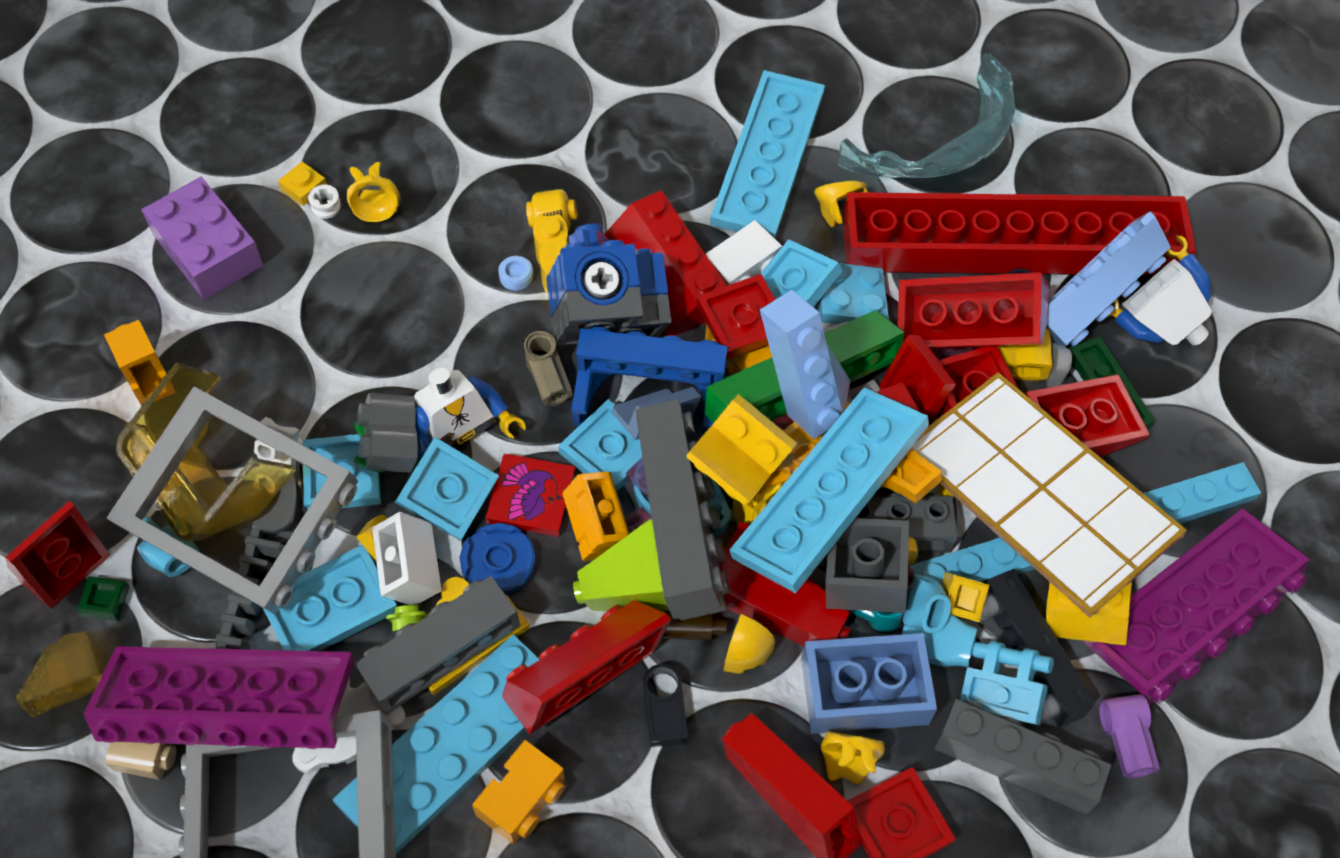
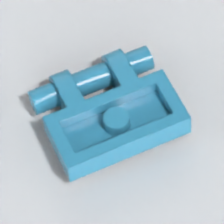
M991 641L989 644L975 642L972 655L973 657L984 659L983 669L978 670L967 667L960 701L970 700L980 704L985 708L986 712L993 715L1007 716L1018 721L1040 726L1048 686L1033 682L1036 671L1050 674L1053 670L1054 659L1040 655L1038 650L1025 648L1023 651L1006 648L1005 644ZM1002 664L1017 666V677L1000 675V666Z

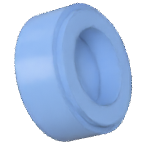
M511 256L501 262L498 270L499 279L505 288L519 291L527 288L532 283L533 267L528 259L522 256Z

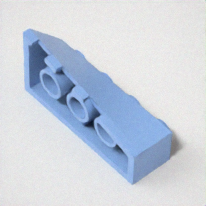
M1151 212L1132 221L1048 301L1046 329L1050 330V338L1056 344L1066 346L1070 343L1072 346L1077 345L1088 335L1089 331L1086 327L1094 319L1101 322L1115 309L1111 304L1120 295L1124 298L1129 296L1141 284L1137 279L1146 270L1151 274L1166 261L1163 254L1171 246L1156 217Z
M790 290L760 309L787 415L808 435L815 439L829 430L845 411L850 379L826 342L820 313L794 291Z

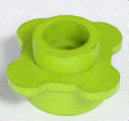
M418 605L395 607V614L386 615V620L392 622V632H398L402 627L410 623L417 624L426 618L428 613L419 611Z

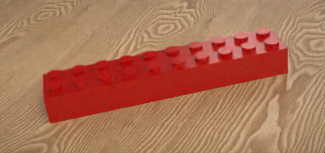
M847 192L843 212L846 264L881 268L883 272L1008 273L1013 269L1023 268L1032 273L1077 274L1132 221L1148 212H1151L1156 217L1172 251L1179 252L1182 250V245L1178 242L1176 236H1183L1188 243L1186 251L1188 254L1195 255L1196 247L1185 196ZM1164 253L1163 256L1166 258V261L1153 273L1150 274L1146 270L1142 275H1156L1173 259L1178 263L1180 260L1178 258H1171Z

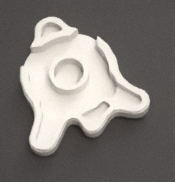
M349 678L337 717L380 710L391 722V728L399 727L404 723L406 714L402 706H398L386 714L365 682L357 688H351ZM356 735L337 738L336 747L333 749L295 747L292 756L293 763L303 773H311L318 768L329 767L328 764H338L345 761L349 764L357 759Z

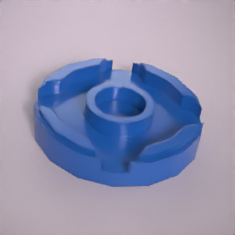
M502 523L485 525L476 530L477 533L472 535L470 539L469 537L463 543L459 558L462 575L469 584L477 580L483 581L492 576L503 593L508 596L524 588L532 578L536 565L533 543L517 527Z

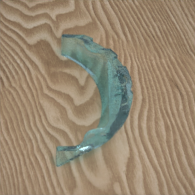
M990 53L982 56L976 78L981 99L977 125L919 161L910 162L889 151L867 154L846 138L841 141L837 165L858 174L879 178L938 177L956 173L975 165L978 161L989 156L1001 144L1012 124L1016 106L1012 88L1014 82L1010 71Z

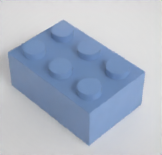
M924 633L805 642L801 662L811 734L826 733L827 731L842 732L930 724L937 706Z

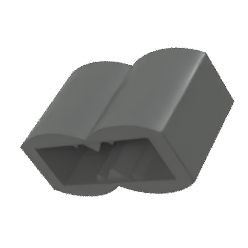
M368 393L365 404L360 403L357 412L358 426H363L364 435H361L359 440V457L365 458L366 470L411 473L418 456L413 396Z

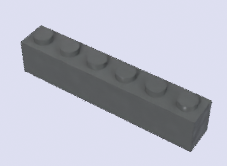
M679 399L635 410L666 604L673 619L721 608L718 592L725 590L719 566L713 567L712 558L719 557L713 533H707L706 526L713 525L709 505L707 502L702 503L701 495L707 493L706 484L702 472H696L694 463L686 456L697 443L696 441L691 442L690 435L696 434L691 412L684 413Z

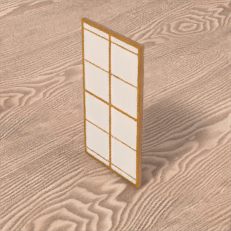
M999 372L928 426L911 447L913 451L942 471V481L940 484L1089 618L1097 614L1106 603L1179 539H1182L1187 532L1182 525Z

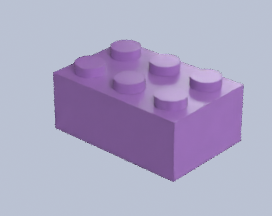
M202 176L141 209L153 236L203 300L263 266L255 241Z

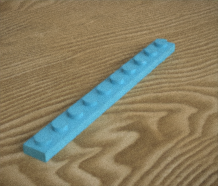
M1242 462L1143 494L1180 524L1256 500L1261 491L1246 465ZM997 538L908 566V577L912 583L915 575H924L935 579L941 585L944 573L948 572L986 583L988 579L1011 569H1014L1017 575L1035 568L1003 539Z

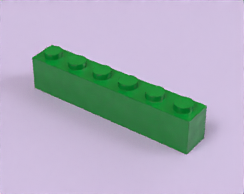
M874 310L835 329H831L824 333L827 344L850 379V383L891 364L902 346L904 332L878 311ZM772 357L707 386L705 415L713 423L738 394L770 421L787 414Z

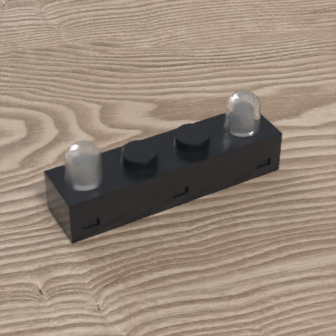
M1011 569L988 579L986 584L990 586L980 621L991 617L994 618L1000 629L1001 640L1006 648L1023 651L1025 648L1038 650L1040 655L1054 659L1053 670L1050 674L1036 671L1033 682L1048 686L1040 723L1053 719L1058 728H1061L1085 717L1096 703L1016 571Z

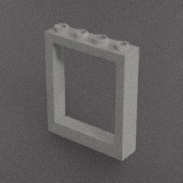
M193 387L106 519L275 615L279 608H284L291 600L294 593L293 585L300 574H305L315 560L314 552L321 540H326L332 534L336 526L335 518L341 508L348 506L357 492L356 484L358 480L349 470L202 390ZM211 415L327 477L324 485L260 586L143 521Z
M380 710L336 717L334 728L337 738L356 735L359 858H396L391 722ZM186 745V754H183L181 759V770L185 778V794L180 799V812L184 819V836H181L179 840V854L181 858H208L210 757L269 749L268 747Z

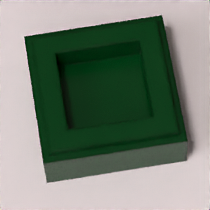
M89 576L77 609L78 614L81 617L119 621L129 591V584L123 580Z

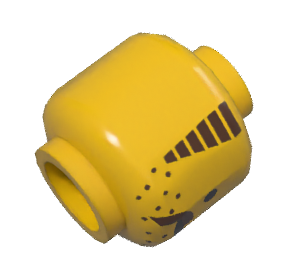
M562 189L536 192L532 196V200L526 204L527 218L531 229L533 228L535 218L559 214L565 220L569 231L571 220L577 219L575 199L569 200L566 192Z

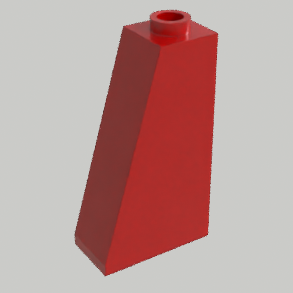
M740 522L724 551L726 560L719 562L721 571L726 570L730 583L731 593L725 594L727 609L738 615L747 616L765 628L802 646L805 645L806 641L848 639L851 628L847 627L846 623L850 612L844 609H827L826 591L808 577L799 590L794 593L732 559L729 550L749 527V525Z
M751 713L743 721L734 723L727 730L725 736L722 737L727 759L816 858H848L860 847L854 807L754 714Z

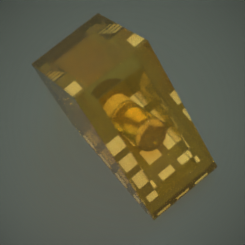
M86 631L66 634L58 642L45 647L16 697L18 705L31 717L95 691L105 671L98 645Z

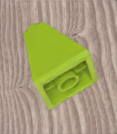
M652 519L645 522L577 572L579 581L573 582L577 602L579 604L585 603L590 610L608 611L618 604L622 608L633 600L657 610H669L663 594Z

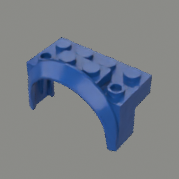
M603 327L581 328L576 352L578 373L571 409L573 425L579 427L587 419L595 392L613 374L694 384L706 403L707 386L725 379L727 346L720 345L711 340L690 342L676 336L657 338L649 337L637 331L624 334L611 332ZM704 414L703 429H706L707 432L714 423Z

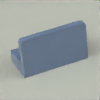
M693 387L672 393L669 389H663L614 405L612 414L632 438L638 440L640 438L635 410L679 399L684 413L691 412L693 417L701 395Z

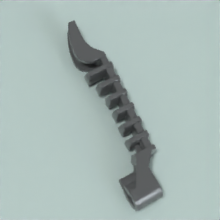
M285 473L277 503L265 516L253 522L251 534L245 538L246 549L244 555H240L239 558L240 569L238 574L258 586L263 581L256 579V577L265 578L273 566V563L262 560V558L276 561L285 547L283 544H287L302 520L303 501L301 489L297 484L295 475ZM233 591L227 597V612L222 614L221 632L216 634L214 639L217 645L216 649L251 650L250 643L239 639V636L254 637L255 623L245 619V615L258 618L261 607Z

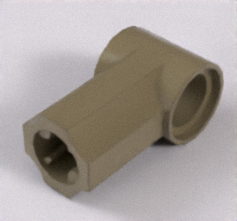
M535 331L529 334L524 342L526 366L532 373L543 405H551L553 407L563 404L568 398L573 396V392L556 349V340L548 332ZM538 351L547 352V354L542 356L535 355L534 353Z

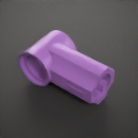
M1140 694L1101 700L1099 703L1100 721L1105 733L1112 736L1123 777L1131 779L1156 773L1160 766L1149 732L1151 712L1146 698Z

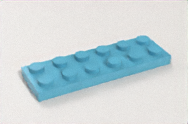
M763 71L713 209L710 225L738 232L755 220L776 239L824 95L825 85Z
M863 388L729 551L732 559L796 593L929 426L928 416L867 388Z
M514 634L392 744L396 854L527 731L501 696L507 682L506 677L510 672L523 664L529 667L539 661V659ZM356 777L332 800L358 828Z

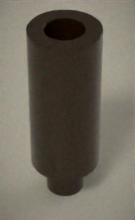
M659 610L666 613L671 619L662 638L711 641L712 635H726L727 620L713 619V613L680 620V618L673 619L670 610Z

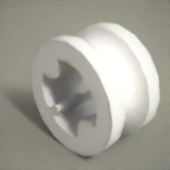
M319 185L310 191L308 199L315 216L327 219L339 213L341 202L338 191L334 187ZM323 199H330V200H327V203H328V204L322 205V203H323L322 200H323Z

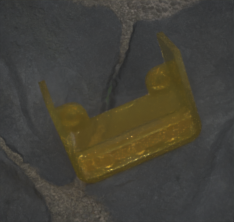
M180 363L174 364L117 439V455L133 477L192 388L196 387L208 394L220 380L217 373ZM207 421L154 502V505L179 538L189 541H202L258 516L296 470L289 464L252 457L228 486L197 447L207 432Z

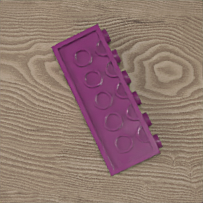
M1242 508L1130 596L1126 645L1083 640L1082 642L1146 698L1149 706L1155 701L1160 704L1171 695L1175 688L1174 685L1181 679L1188 681L1193 678L1200 670L1202 662L1209 656L1213 659L1217 658L1227 648L1231 638L1236 634L1239 637L1245 635L1252 628L1255 619L1260 614L1269 615L1281 602V597L1288 591L1291 594L1296 593L1307 580V576L1304 574L1310 559Z
M116 646L83 714L93 738L96 741L106 743L133 742L145 744L225 745L229 747L265 746L268 748L333 749L338 741L334 723L354 662L351 652Z

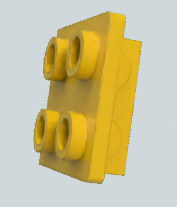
M738 394L686 456L700 472L707 474L724 488L730 497L737 499L744 506H747L770 475L794 449L797 442Z

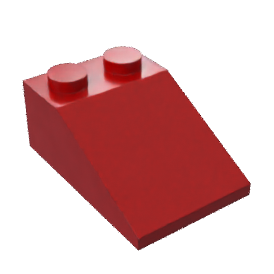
M1119 375L1025 393L1028 398L1099 457L1143 441L1150 436Z
M68 501L8 554L5 559L7 567L18 580L52 609L105 561L110 554L75 505Z

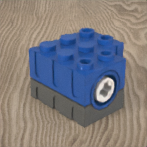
M610 240L603 242L602 246L590 247L585 242H574L567 244L566 248L560 250V255L557 256L555 265L552 266L549 272L550 275L546 277L552 335L556 340V346L578 345L581 328L603 327L611 332L624 334L637 331L649 337L658 338L670 325L671 315L663 252L652 253L651 249L646 248L635 250V244L624 245L621 240Z

